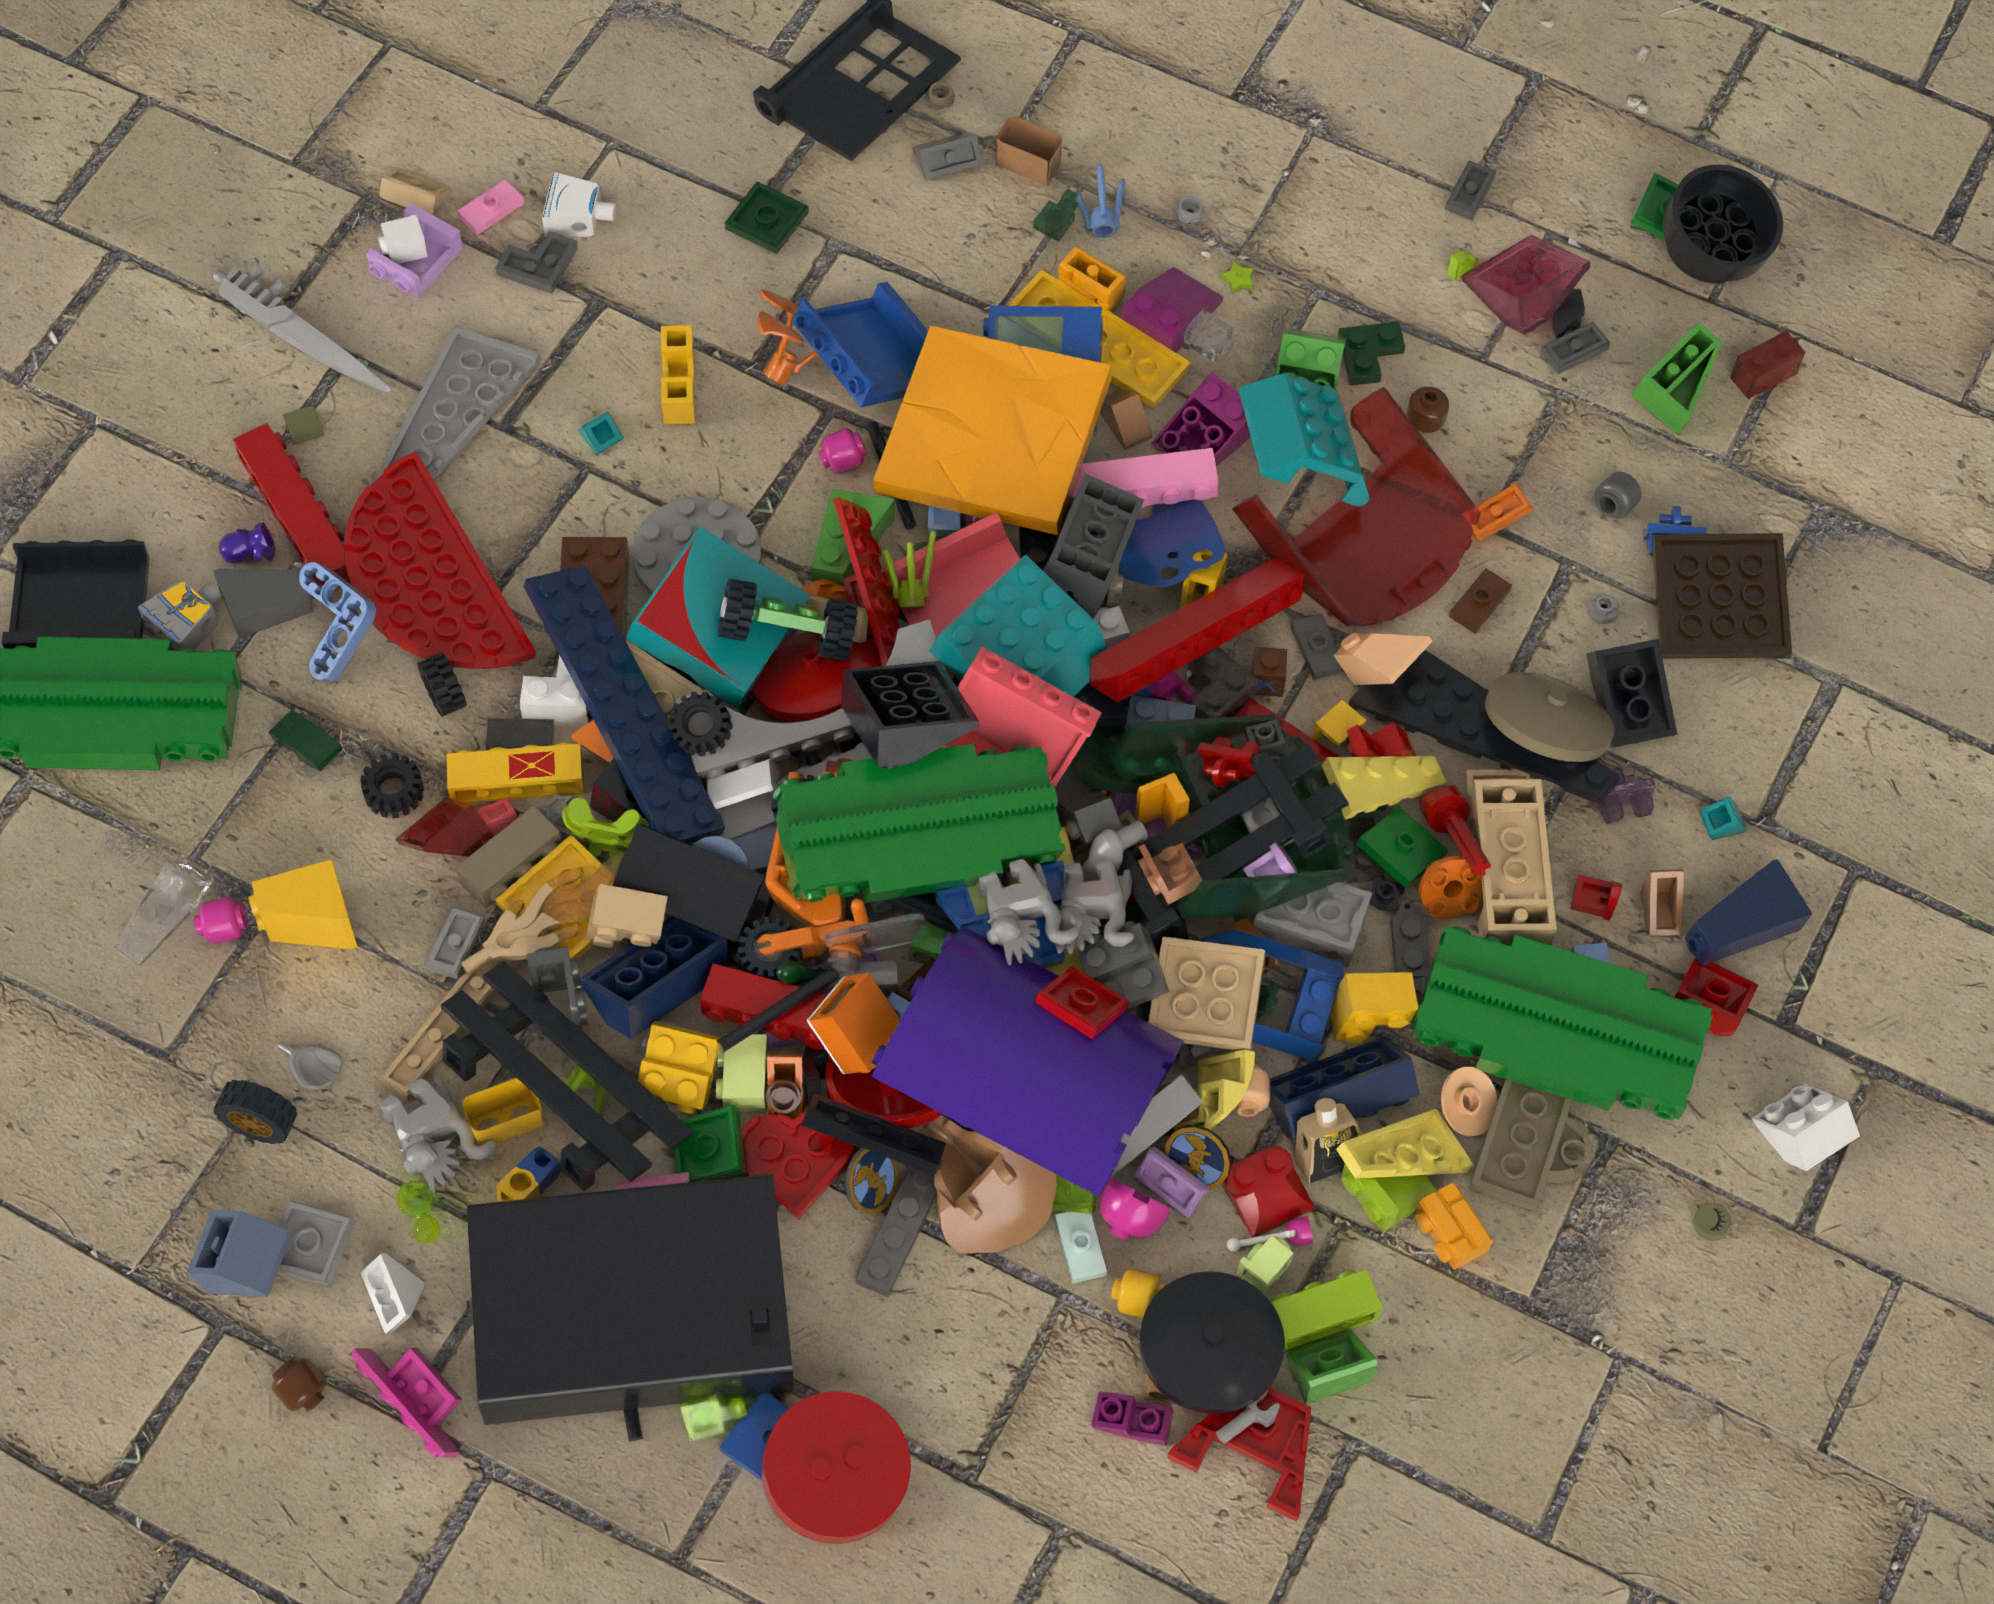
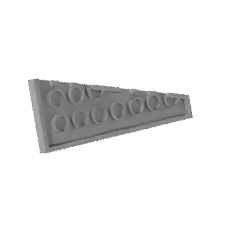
M454 327L374 481L383 474V470L389 465L415 451L435 481L540 362V353Z

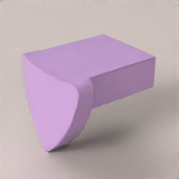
M1276 842L1270 846V851L1243 868L1262 898L1291 879L1293 881L1299 877L1292 860Z

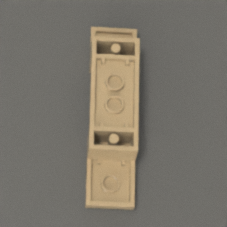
M1517 769L1466 770L1464 778L1466 800L1470 809L1468 816L1469 830L1472 834H1477L1478 844L1491 864V868L1485 870L1486 875L1481 876L1484 906L1478 922L1479 937H1495L1502 940L1505 945L1510 946L1516 934L1551 945L1557 927L1541 779H1531L1530 774Z

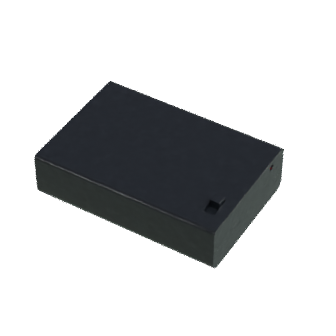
M773 1174L467 1205L477 1397L484 1424L491 1425L749 1397L767 1393L794 1392L777 1219L778 1209H776Z

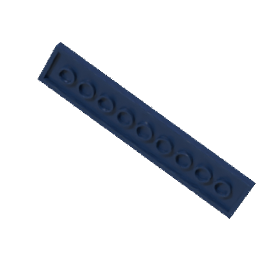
M585 565L526 578L523 587L650 828L688 844L695 843L706 837L722 835L725 826L685 751L672 736V732L669 729V721Z

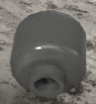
M1615 472L1599 484L1595 490L1594 499L1600 512L1608 517L1619 519L1626 516L1640 502L1642 492L1640 485L1634 477L1625 472Z

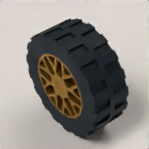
M245 1080L228 1081L214 1107V1114L217 1115V1119L223 1122L226 1127L249 1139L270 1144L283 1143L297 1117L295 1106L281 1094L272 1091L270 1088Z

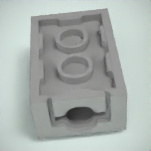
M1297 869L1298 878L1293 881L1291 879L1262 898L1255 917L1254 926L1270 940L1341 962L1343 967L1349 968L1372 893Z

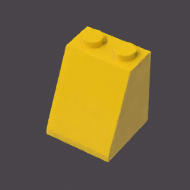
M332 859L251 882L254 895L248 896L250 906L259 931L266 930L270 942L341 949L358 948Z

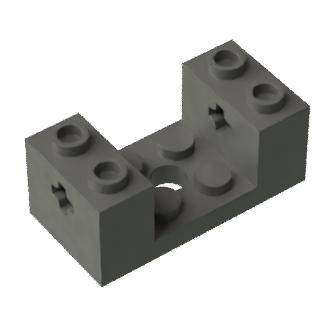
M1085 473L1067 512L1061 533L1044 568V572L1094 619L1110 588L1144 499Z

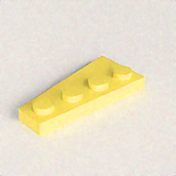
M1435 756L1327 757L1321 765L1329 784L1335 782L1349 803L1348 806L1341 809L1345 820L1354 817L1362 811L1365 813L1375 811L1378 806L1397 804L1401 799L1407 797L1413 799L1442 788L1447 783Z
M1437 1109L1349 1139L1336 1149L1355 1178L1467 1173L1475 1166Z

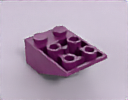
M1211 371L1151 444L1163 454L1213 448L1216 466L1219 465L1250 438L1240 394Z

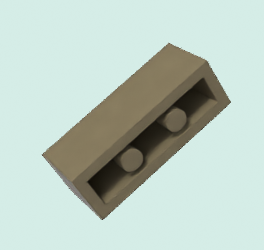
M532 806L456 867L459 882L485 908L489 907L492 903H496L495 899L562 843L560 831L535 806Z

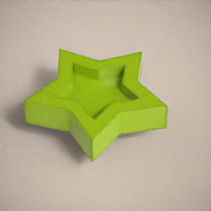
M1234 261L1231 270L1220 274V279L1230 285L1232 294L1240 289L1253 290L1254 285L1251 281V276L1254 273V268H1242Z

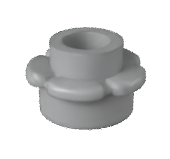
M1186 196L1176 206L1175 213L1179 215L1178 219L1181 222L1196 224L1203 219L1205 207L1198 197Z
M1604 593L1597 594L1588 603L1590 617L1599 624L1610 623L1619 615V602L1613 596H1608Z

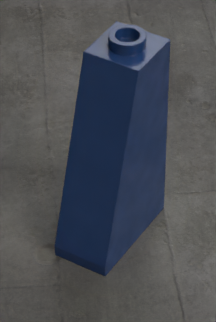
M1776 859L1767 864L1699 918L1684 939L1691 954L1695 955L1700 965L1703 966L1800 931L1812 915V912L1779 860Z

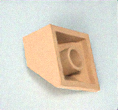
M1353 633L1341 642L1342 647L1333 656L1354 685L1393 684L1433 641L1429 636Z

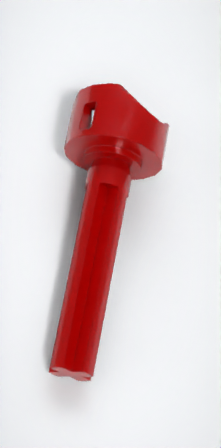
M1450 785L1422 796L1419 801V809L1430 828L1436 832L1448 833L1473 874L1478 873L1480 877L1486 875L1485 870L1491 868V864L1465 823L1470 814V809L1459 788L1456 785Z

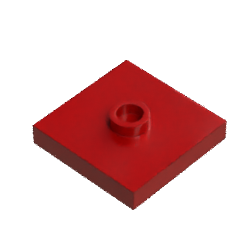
M1074 966L1068 968L1041 990L1035 999L1037 1004L1091 1039H1094L1122 1015L1130 1002Z

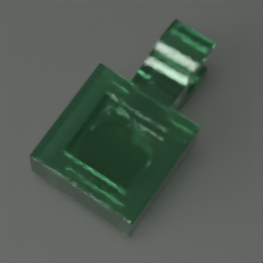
M1067 189L1057 204L1049 200L1033 221V229L1059 242L1075 221V213L1073 212L1078 206V203L1075 202L1078 194Z

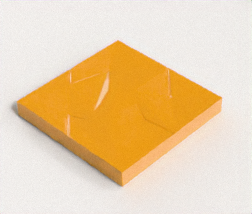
M930 325L873 479L875 493L981 518H986L997 512L1002 523L1058 535L1112 379L1111 365Z

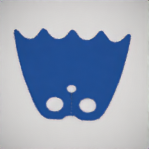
M1180 501L1171 505L1165 503L1155 504L1151 516L1136 520L1121 557L1118 574L1124 575V579L1134 582L1168 587L1187 579L1194 570L1208 568L1222 560L1225 554L1222 538L1212 516L1202 501ZM1200 550H1209L1213 553L1212 557L1205 561H1195L1192 558ZM1172 552L1179 554L1176 558L1167 557ZM1173 567L1179 570L1178 575L1171 579L1159 577V573L1163 569Z

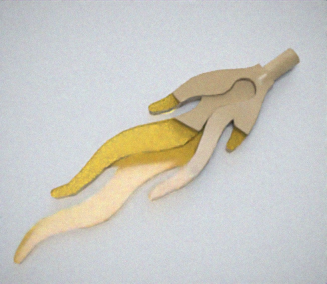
M626 852L614 855L592 876L573 887L560 890L584 875L582 867L558 875L546 882L537 891L520 917L519 915L524 908V902L522 899L515 901L501 915L490 937L482 944L483 949L461 962L465 972L469 974L490 960L493 964L505 960H526L529 953H534L536 950L545 947L554 949L566 940L578 936L579 931L577 927L562 928L547 936L542 935L548 930L560 926L589 921L592 902L598 885H609L615 880Z

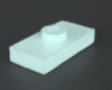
M1086 1207L1055 1214V1222L1072 1284L1107 1276L1090 1208Z

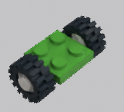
M729 578L724 590V598H722V606L719 613L718 637L745 642L752 620L756 618L759 622L819 633V646L817 649L819 657L844 662L847 660L850 654V647L852 648V639L855 635L854 630L857 624V603L830 598L824 610V617H822L819 611L815 610V606L796 602L795 607H790L782 603L783 600L769 596H763L762 601L756 600V583Z

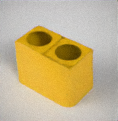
M517 1078L469 1095L463 1101V1108L478 1146L490 1140H493L496 1145L543 1127L542 1107L538 1097ZM519 1106H527L533 1110L531 1113L510 1120L512 1111ZM493 1118L500 1122L496 1126L477 1131L479 1123L484 1119Z

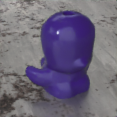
M262 522L255 525L251 531L237 529L235 532L226 534L220 540L219 552L226 562L232 564L243 562L251 556H254L258 562L262 557H266L271 561L275 555V543L269 529Z

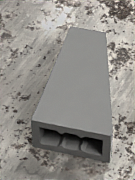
M1182 1074L1162 1085L1154 1092L1151 1102L1138 1126L1135 1127L1131 1136L1124 1135L1121 1142L1127 1146L1111 1177L1203 1103L1202 1099Z

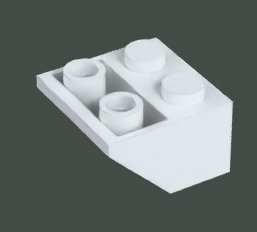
M1806 1083L1793 1088L1788 1095L1777 1102L1767 1105L1762 1112L1752 1117L1756 1127L1783 1160L1805 1171H1808L1860 1136L1848 1101Z

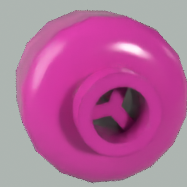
M849 428L841 429L824 437L822 440L823 450L818 451L825 469L832 467L833 471L837 474L845 473L862 465L864 462L863 456L867 454L859 432L853 433Z
M231 896L203 902L200 905L199 915L194 916L197 934L204 935L211 944L238 939L242 936L243 929L248 927L243 903H237Z

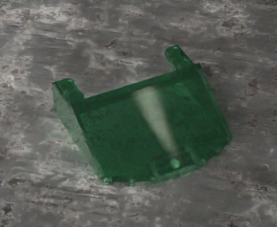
M1274 715L1134 722L1129 724L1110 757L1120 775L1129 781L1140 777L1160 779L1175 773L1190 799L1189 815L1243 782V780L1231 779L1224 788L1215 786L1212 776L1206 775L1203 772V759L1197 752L1200 743L1212 744L1217 736L1228 738L1232 741L1234 748L1241 749L1243 744L1248 741L1245 727L1278 718ZM1278 719V722H1279V725H1280V728H1281V725L1283 724V722ZM1281 728L1287 754L1305 744L1299 736L1293 739ZM1322 766L1295 781L1296 785L1291 786V788L1302 802L1330 784ZM1272 799L1273 803L1275 804L1277 810L1279 811V813H1280V815H1281V814H1282L1281 811L1279 810V808L1277 807L1276 803H1275L1274 800ZM1340 810L1323 820L1334 843L1306 860L1303 859L1297 850L1294 841L1282 847L1292 860L1298 873L1248 877L1244 870H1241L1228 879L1200 882L1194 892L1177 900V908L1182 919L1233 915L1235 922L1346 879L1350 873L1351 865L1349 864V859L1353 851V842L1349 841L1347 832L1350 827L1349 819L1345 820ZM1239 815L1200 839L1199 842L1208 859L1245 837L1250 832Z

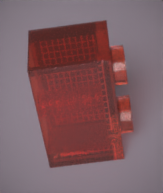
M1786 330L1738 355L1730 379L1747 399H1750L1796 375L1806 352Z

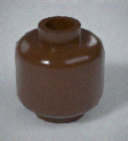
M1421 387L1411 394L1406 412L1410 426L1423 433L1438 431L1444 426L1447 419L1449 400L1446 394L1438 388Z
M294 1356L272 1375L275 1379L272 1383V1391L290 1411H298L304 1407L309 1412L325 1398L321 1392L326 1387L327 1380L308 1358L297 1360Z

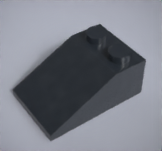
M1659 639L1598 650L1586 654L1597 701L1609 714L1614 724V736L1611 741L1613 748L1678 735Z

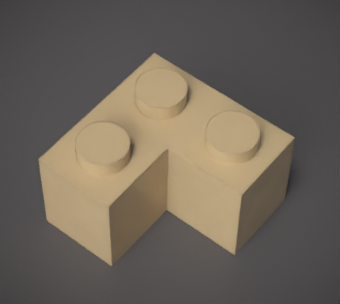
M599 884L592 902L586 939L592 940L595 946L602 948H613L614 945L620 946L623 938L631 939L630 942L638 946L647 947L651 946V943L657 944L661 937L668 896Z

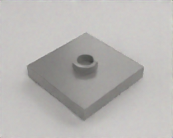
M289 1200L279 1226L290 1230L292 1235L277 1273L330 1287L356 1220L353 1217Z

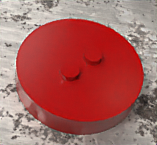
M842 1391L815 1394L804 1398L790 1407L780 1417L771 1431L764 1448L761 1464V1476L765 1495L777 1516L789 1528L803 1537L829 1544L857 1541L880 1529L892 1517L904 1498L911 1472L908 1444L894 1418L872 1400L861 1395Z

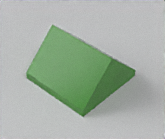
M1352 1330L1285 1352L1305 1404L1371 1383L1378 1366L1376 1357Z

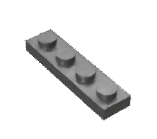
M910 1166L856 1277V1284L889 1297L937 1197L933 1174Z

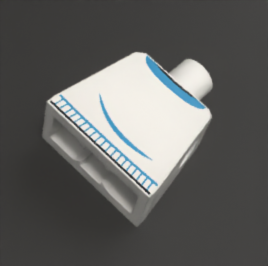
M552 173L542 215L545 237L549 231L565 237H589L595 234L598 220H615L616 203L601 201L600 186L597 183L560 173Z

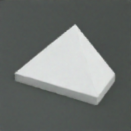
M382 1253L360 1273L385 1334H391L412 1315L426 1283L388 1254Z

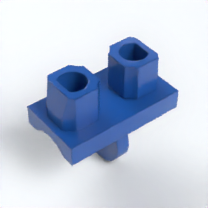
M1673 506L1671 514L1659 515V523L1665 524L1648 523L1647 529H1644L1643 539L1648 540L1649 555L1653 556L1652 539L1654 535L1706 534V528L1692 527V516H1682L1681 506Z

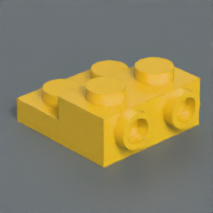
M654 1021L651 1025L646 1055L641 1062L638 1082L654 1096L677 1104L676 1109L678 1111L693 1114L697 1112V1109L703 1110L709 1102L720 1048L717 1040L722 1037Z

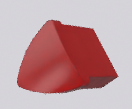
M1578 874L1570 909L1600 916L1604 920L1610 921L1622 891V884Z

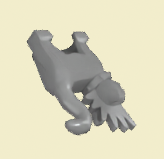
M1023 859L1009 863L1010 875L1012 879L1018 880L1019 883L1007 887L1002 885L994 871L987 876L978 878L977 888L981 897H987V908L990 917L988 923L991 925V928L987 931V940L992 945L999 944L1004 947L1008 965L1012 964L1013 955H1015L1019 963H1022V955L1024 953L1029 957L1034 956L1030 946L1040 947L1039 940L1034 938L1040 936L1039 929H1036L1037 923L1035 920L1028 919L1045 916V933L1051 942L1058 945L1071 944L1078 937L1079 932L1076 928L1066 931L1059 930L1062 918L1058 907L1053 903L1050 892L1047 889V881L1040 864H1034L1032 869Z
M1111 860L1099 861L1096 865L1097 875L1100 878L1099 881L1084 882V874L1080 863L1064 865L1066 887L1063 891L1059 907L1062 918L1059 930L1066 931L1076 928L1079 932L1078 937L1071 944H1067L1069 954L1073 952L1075 944H1077L1079 950L1084 951L1085 940L1091 944L1095 943L1092 934H1099L1098 926L1101 925L1099 919H1109L1104 927V936L1108 943L1113 946L1124 947L1132 942L1134 938L1133 933L1119 932L1125 923L1126 903L1131 894L1132 878L1130 870H1124V874L1118 876ZM1057 944V953L1060 954L1066 945L1061 946Z
M438 1077L433 1079L432 1084L420 1078L409 1085L413 1098L420 1099L423 1102L421 1106L410 1112L393 1095L378 1103L381 1109L379 1113L385 1123H394L396 1135L403 1147L401 1152L406 1155V1159L403 1162L404 1169L409 1174L423 1173L432 1193L436 1192L435 1180L441 1187L446 1188L443 1175L455 1180V1173L449 1167H460L458 1161L450 1158L457 1155L455 1149H449L452 1146L450 1140L436 1143L434 1141L457 1132L460 1138L461 1150L469 1159L484 1160L490 1157L496 1148L493 1140L481 1146L475 1145V1136L469 1122L461 1116L457 1107L452 1103L449 1092Z

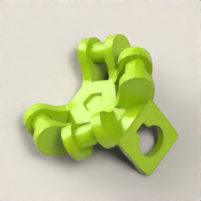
M574 798L562 811V819L565 826L577 838L585 837V841L590 844L588 851L595 858L601 857L602 852L608 853V859L611 861V867L608 871L614 877L617 875L623 853L627 851L638 825L642 824L650 827L647 820L643 819L633 809L626 811L612 824L597 821L590 812L588 802L583 798Z

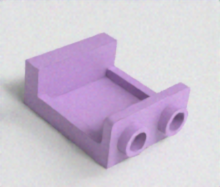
M410 203L403 210L404 217L417 215L428 257L397 264L390 260L388 254L382 255L381 249L376 252L371 248L366 252L369 270L375 277L379 279L384 278L393 283L400 291L404 293L409 292L419 298L462 251L463 246L459 229Z

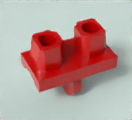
M1217 736L1212 744L1201 742L1197 748L1198 754L1203 759L1204 774L1212 776L1213 783L1217 787L1224 788L1231 779L1245 781L1256 774L1250 762L1254 756L1261 753L1257 743L1247 741L1241 749L1234 748L1232 741L1228 738Z

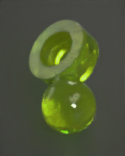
M409 1181L399 1189L396 1197L397 1205L404 1215L415 1218L412 1227V1234L415 1240L421 1244H431L438 1239L441 1232L439 1222L434 1217L428 1215L434 1205L433 1193L425 1183ZM415 1196L422 1197L420 1205L411 1206L412 1198Z

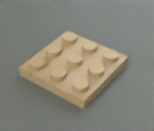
M1162 937L1159 962L1170 992L1152 999L1148 1023L1183 1040L1185 1044L1251 1051L1266 955L1265 950Z

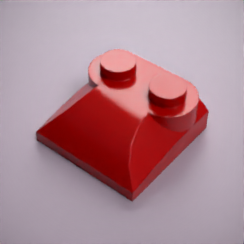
M1695 957L1674 998L1680 1000L1687 998L1700 1001L1703 1006L1711 1008L1710 1015L1713 1017L1709 1031L1717 1036H1731L1736 1032L1759 985L1713 962L1701 966Z
M1281 1146L1267 1147L1234 1163L1230 1167L1229 1175L1221 1184L1252 1238L1258 1237L1314 1210L1315 1207L1293 1167L1291 1154Z

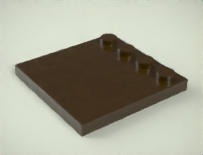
M1783 533L1654 535L1652 543L1659 644L1662 659L1776 658L1791 656L1792 644Z

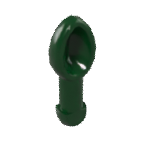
M794 960L779 966L776 974L783 983L798 985L802 982L811 981L827 971V969L822 967L810 969L802 962Z

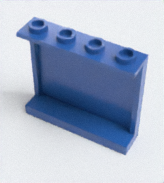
M888 282L878 283L872 298L814 309L808 300L804 298L801 300L792 320V323L861 408L904 398L928 333L925 326Z

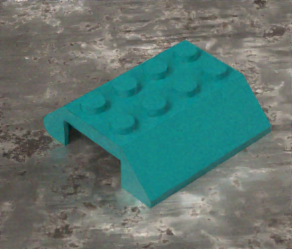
M1287 373L1244 385L1240 388L1239 394L1261 476L1288 484L1302 466L1344 480L1347 491L1341 498L1342 502L1354 506H1362L1369 501L1365 480L1337 390L1327 385L1322 386L1310 382L1304 377H1295Z

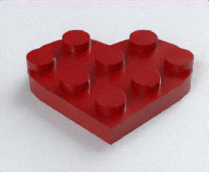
M807 1111L794 1120L777 1113L778 1115L754 1116L741 1128L747 1176L773 1174L776 1201L799 1220L846 1169L854 1155L856 1146L802 1126Z

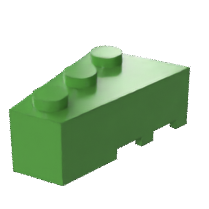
M1698 322L1642 378L1632 396L1679 435L1692 416L1697 399L1702 392L1705 380L1723 341L1702 323Z
M832 488L811 567L812 582L828 579L845 586L843 579L855 574L833 499L841 497L866 509L872 519V527H870L872 536L878 544L887 527L890 528L895 521L894 499Z

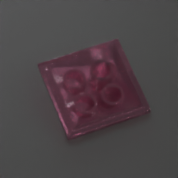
M1530 235L1461 275V278L1506 326L1525 335L1534 331L1538 326L1551 318L1591 266L1590 261L1534 235Z

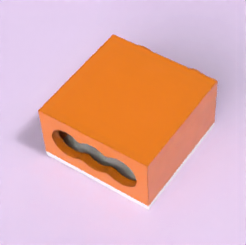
M863 973L844 976L807 1019V1022L841 1073L850 1074L857 1072L867 1073L876 1067L872 1060L881 1044L887 1046L901 1019L871 974Z

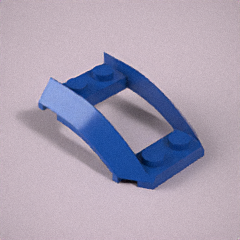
M1235 929L1203 937L1201 942L1265 950L1266 957L1304 969L1286 1031L1282 1032L1255 1023L1252 1042L1313 1061L1324 1046L1320 1043L1339 981L1344 977L1343 963Z

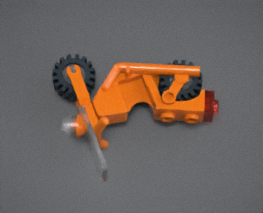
M840 758L837 761L827 760L824 774L833 773L837 777L836 773L841 764L853 760ZM789 772L788 778L785 779L801 778L802 782L813 781L814 776L808 774L807 779H805L798 772ZM777 802L771 803V809L776 820L778 806ZM777 827L765 876V884L773 902L807 927L793 930L788 922L784 924L780 918L775 917V921H771L770 917H764V922L760 924L757 919L752 922L754 927L750 929L747 926L744 929L745 936H740L739 943L741 946L738 947V953L747 973L782 982L777 977L776 971L779 966L789 961L816 957L823 954L824 950H827L830 956L826 961L828 968L834 967L838 974L858 973L860 969L858 960L862 959L863 953L927 939L930 933L925 915L921 913L869 923L864 902L859 898H855L851 902L854 921H846L845 898L840 897L839 894L826 895V899L813 903L806 902V899L795 900L794 894H791L790 888L787 886L789 879Z

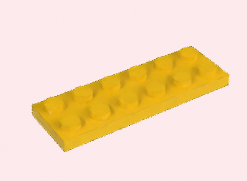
M1042 269L1008 305L1101 307ZM1102 307L1101 363L1111 365V383L1120 389L1138 393L1141 402L1155 409L1190 370L1191 362ZM1007 317L1062 351V318Z

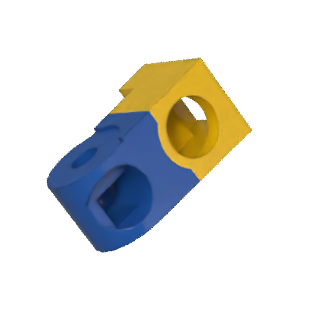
M535 1148L497 1183V1201L538 1198L545 1191V1188L549 1187L560 1175V1161L544 1148Z

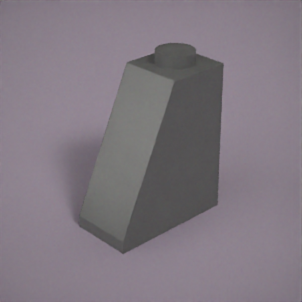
M219 568L213 571L239 638L313 612L310 600L315 597L300 585V573L298 570Z

